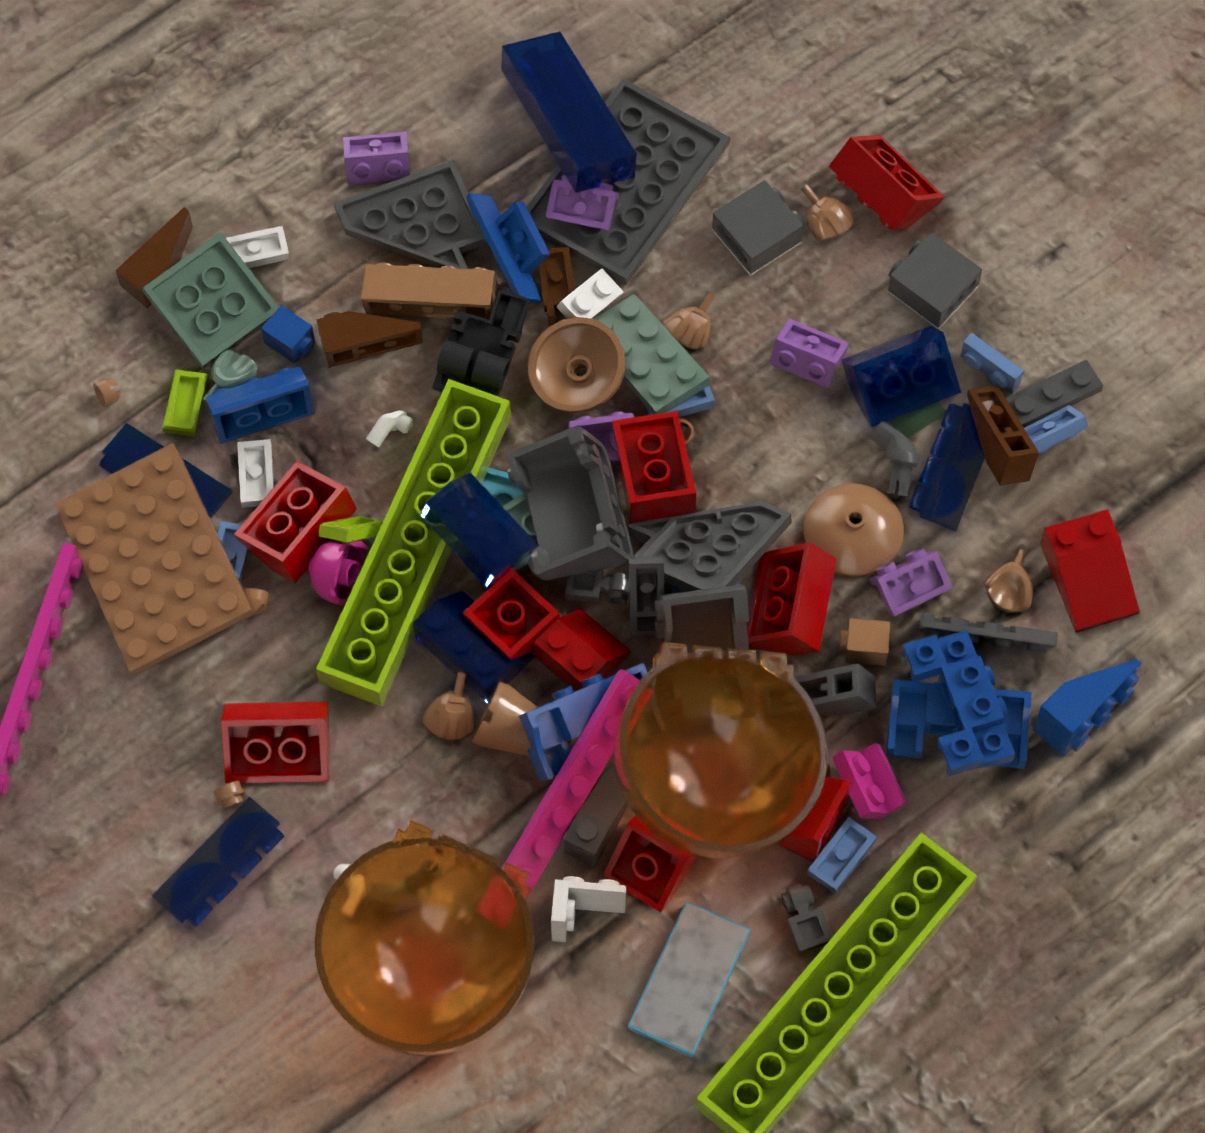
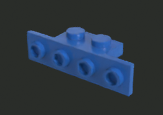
M469 193L466 199L471 207V213L477 220L484 234V239L490 246L497 260V265L510 286L511 293L529 298L531 300L530 303L540 304L543 298L530 273L550 253L525 203L515 201L501 215L491 195Z

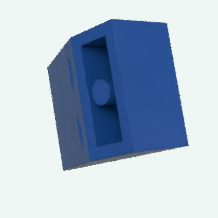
M1134 659L1064 682L1041 705L1033 731L1063 757L1071 749L1077 752L1089 739L1087 734L1094 726L1099 729L1108 721L1112 715L1110 711L1115 704L1118 703L1122 706L1135 691L1133 687L1140 679L1137 673L1141 662Z

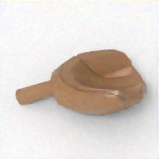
M807 184L801 189L813 204L808 213V225L816 239L825 241L844 234V232L851 228L854 222V213L848 206L829 197H823L819 200Z
M709 292L699 309L696 307L681 308L668 315L662 321V325L682 347L692 350L704 349L706 347L711 327L710 316L706 312L716 295Z
M1023 549L1018 551L1014 562H1009L999 567L986 579L984 584L987 590L986 594L991 603L996 608H1000V610L1007 613H1024L1032 603L1033 582L1029 574L1022 567L1027 554Z
M458 672L455 690H449L436 697L422 718L423 724L434 735L446 740L464 738L474 730L475 723L472 705L468 695L463 693L466 673Z

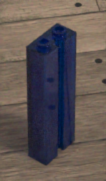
M560 31L502 46L501 70L575 193L597 188L605 179H609L612 184L635 177L637 153Z

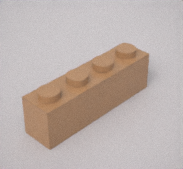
M381 262L376 265L366 264L361 300L366 314L454 319L455 313L461 311L489 320L497 297L498 284L495 271L482 267L473 269H457L453 266L432 268L419 264L393 266L392 264Z

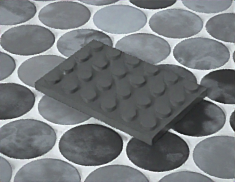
M622 79L527 205V209L541 237L559 247L568 246L569 252L599 270L603 269L608 275L627 285L728 147L730 137L633 83ZM567 175L582 179L581 185L593 187L594 181L613 185L612 191L619 193V198L615 203L610 231L546 218L553 179L562 181V176Z

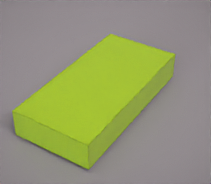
M175 369L162 426L164 433L196 437L204 403L203 398L205 397L209 380L207 373Z
M364 516L330 521L320 525L319 537L346 543L377 536L383 521Z

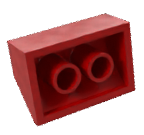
M881 135L850 137L828 166L836 173V179L842 185L850 187L858 195V201L865 207L872 208L879 215V221L885 227L892 230L909 228L939 205L945 198Z
M295 461L236 531L234 536L269 569L296 583L308 569L310 559L317 549L326 541L332 540L319 537L320 525L330 521L350 518L357 510V507L345 486Z
M810 542L765 552L759 559L749 609V621L746 624L748 646L750 648L793 656L818 652L820 650L837 559Z
M328 701L225 703L221 717L225 783L239 781L240 783L329 781L330 728Z

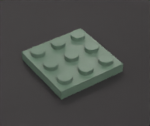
M221 232L142 288V292L201 368L268 321L279 308Z

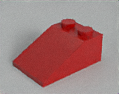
M678 411L613 420L612 426L630 524L696 513V489Z
M1108 509L1044 528L1040 546L1075 633L1139 614L1140 611L1122 543Z

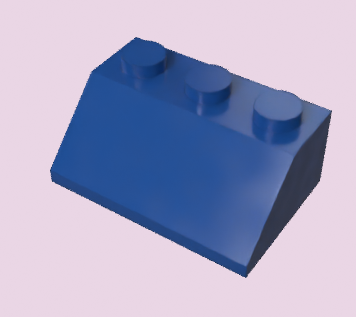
M300 366L293 369L283 368L274 375L261 379L252 378L242 385L230 389L220 388L211 395L205 396L220 444L315 414L309 384Z

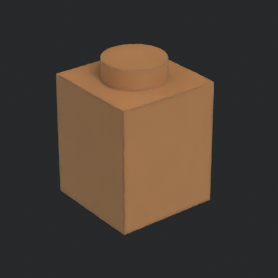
M849 618L847 630H841L839 650L846 651L845 663L886 666L889 651L890 622Z

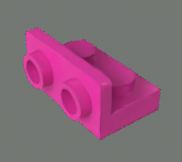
M874 743L861 752L842 750L832 757L841 778L851 782L849 795L860 818L881 820L906 805V798L880 744Z

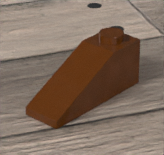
M185 207L115 270L120 286L146 308H149L152 303L142 292V288L181 260L193 227L189 210Z
M351 311L343 313L332 312L323 318L316 319L329 368L423 343L420 322Z
M997 385L969 389L967 397L984 457L997 482L1002 486L1030 481L1039 452Z

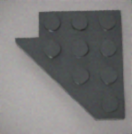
M453 160L334 202L335 211L347 236L435 268L453 266L457 269H468L461 253L487 244L477 220L471 213V207L466 199L469 193Z
M762 501L631 523L628 526L630 537L645 543L633 556V559L664 558V582L689 592L736 585L792 523L791 513Z

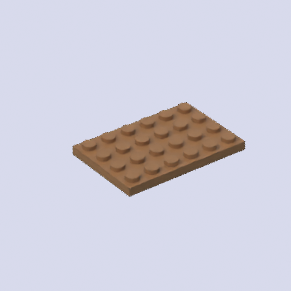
M174 443L54 503L72 544L77 547L78 557L83 559V569L126 665L133 676L255 614Z

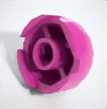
M332 539L322 544L310 559L308 566L310 581L314 591L330 603L345 606L367 558L364 549L369 550L368 546L360 540L346 543Z

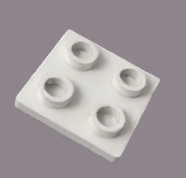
M567 876L563 880L555 879L551 916L552 941L566 942L567 931L574 932L575 909L625 913L626 886L610 879L599 880L598 883L584 882V879L575 876Z

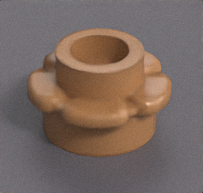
M239 781L221 786L213 791L216 797L214 804H222L224 809L236 806L243 802L242 795L246 793V789H242Z

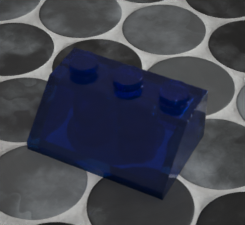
M932 326L841 360L850 390L870 427L962 393L944 332Z
M471 472L450 481L427 500L420 515L488 589L510 569H514L527 558L534 548L539 547Z
M462 590L436 600L413 622L415 639L456 676L458 672L466 673L465 684L488 704L498 682L502 681L508 684L535 658V655L531 652L509 660L463 615V612L475 601Z

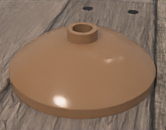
M585 317L564 319L547 328L534 343L528 360L529 380L536 394L548 406L566 413H583L603 405L620 387L626 368L625 352L616 334L602 322ZM579 369H587L585 375L577 376Z
M851 483L832 487L821 493L812 502L805 516L803 535L805 543L810 542L837 559L834 574L849 578H859L876 574L877 568L892 562L896 558L903 542L904 525L898 508L888 496L873 487ZM855 517L861 522L859 524H852L849 520Z

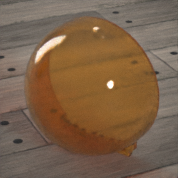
M664 642L661 643L660 654L656 653L653 657V669L642 678L624 706L616 730L614 747L618 782L628 805L640 822L651 833L668 845L683 852L707 858L747 856L760 852L789 835L808 816L816 804L824 785L828 760L827 741L821 718L807 692L794 679V665H787L786 653L761 651L759 660H757L755 650L727 648L724 651L721 647L693 645L691 652L687 653L686 644Z
M411 820L406 831L398 829L393 841L377 846L360 856L343 871L332 885L325 897L316 924L315 959L320 981L329 1001L341 1018L355 1032L375 1045L393 1052L415 1056L442 1055L469 1047L496 1030L508 1018L524 993L530 977L534 956V930L530 911L526 903L531 887L525 885L530 872L507 862L502 870L498 866L500 859L476 848L471 849L467 847V844L440 833L438 839H432L433 829Z

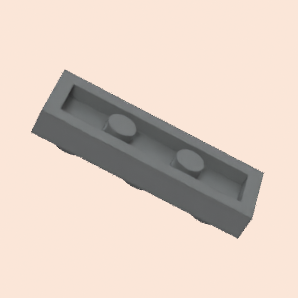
M1086 359L1007 397L1006 400L1025 428L1068 405L1072 406L1101 392L1103 384Z

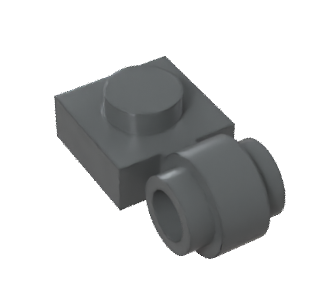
M604 569L568 576L565 598L567 600L599 603L600 594L604 593L608 603L618 606L625 605L626 600L629 599V576L624 573L615 572L605 579L603 578Z
M797 884L786 888L787 892L782 893L781 897L786 912L788 914L794 912L796 915L788 918L787 923L799 954L825 946L832 938L821 907L809 911V906L815 905L809 885L802 886Z

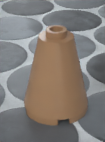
M499 681L472 738V743L477 744V746L529 756L527 749L532 747L519 715L538 707L509 684Z

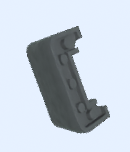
M577 425L507 454L510 465L507 468L508 477L514 486H519L526 492L539 547L532 550V557L529 558L530 569L536 577L538 576L546 581L621 566L629 563V559H633V550L610 459L605 447L598 439Z

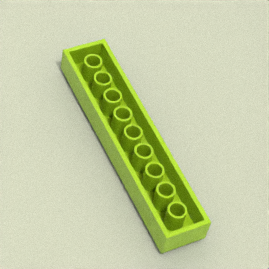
M448 379L316 667L320 684L378 706H383L511 419L509 400Z
M921 832L696 1098V1109L725 1133H770L974 887L977 875Z

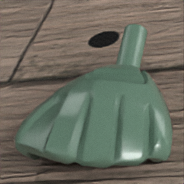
M232 350L223 351L211 367V377L215 385L205 396L211 395L217 389H230L244 384L249 379L255 378L258 371L256 362L250 357L235 353Z

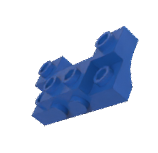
M965 630L942 638L932 635L903 644L902 655L903 658L907 657L911 666L913 683L939 675V684L958 732L939 737L937 742L938 750L943 751L948 764L946 769L948 777L977 768L999 766L1012 762L1015 752L1003 723L1007 716L1006 705L1001 696H996L993 689L995 679L992 669L989 665L984 666L981 655L977 656L968 631Z
M644 663L625 670L651 688L650 677ZM601 674L581 681L584 688L574 692L571 686L552 693L553 701L519 715L532 747L527 749L540 782L551 779L558 774L571 752L567 741L581 735L616 674L602 679ZM651 689L624 733L627 744L665 729L655 706Z
M893 679L886 756L921 759L924 733L949 735L958 732L939 681L934 683H913V681ZM994 689L996 696H1001L1006 705L1007 716L1003 723L1015 752L1012 762L999 765V767L1024 769L1027 762L1032 692Z

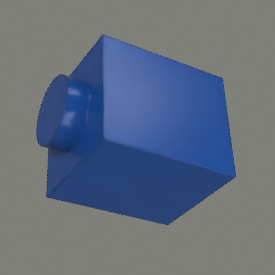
M282 305L261 328L264 344L294 364L301 356L308 355L315 344L312 325Z

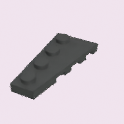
M922 613L920 615L918 628L926 630V637L936 635L937 638L945 637L946 633L955 634L967 630L972 643L979 644L980 638L994 639L993 646L1013 648L1014 642L1027 644V650L1044 653H1047L1048 647H1055L1057 645L1058 632L1010 626L1009 628L990 622L976 621V623H972L969 620L956 617L935 618V614Z

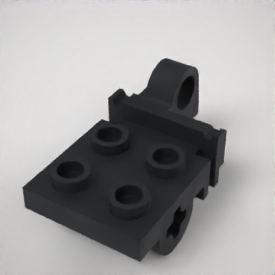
M499 289L489 320L457 311L454 315L457 325L451 324L449 338L445 341L438 359L437 374L432 386L433 390L443 392L448 379L500 397L516 349L515 344L509 341L519 343L524 319L531 300Z

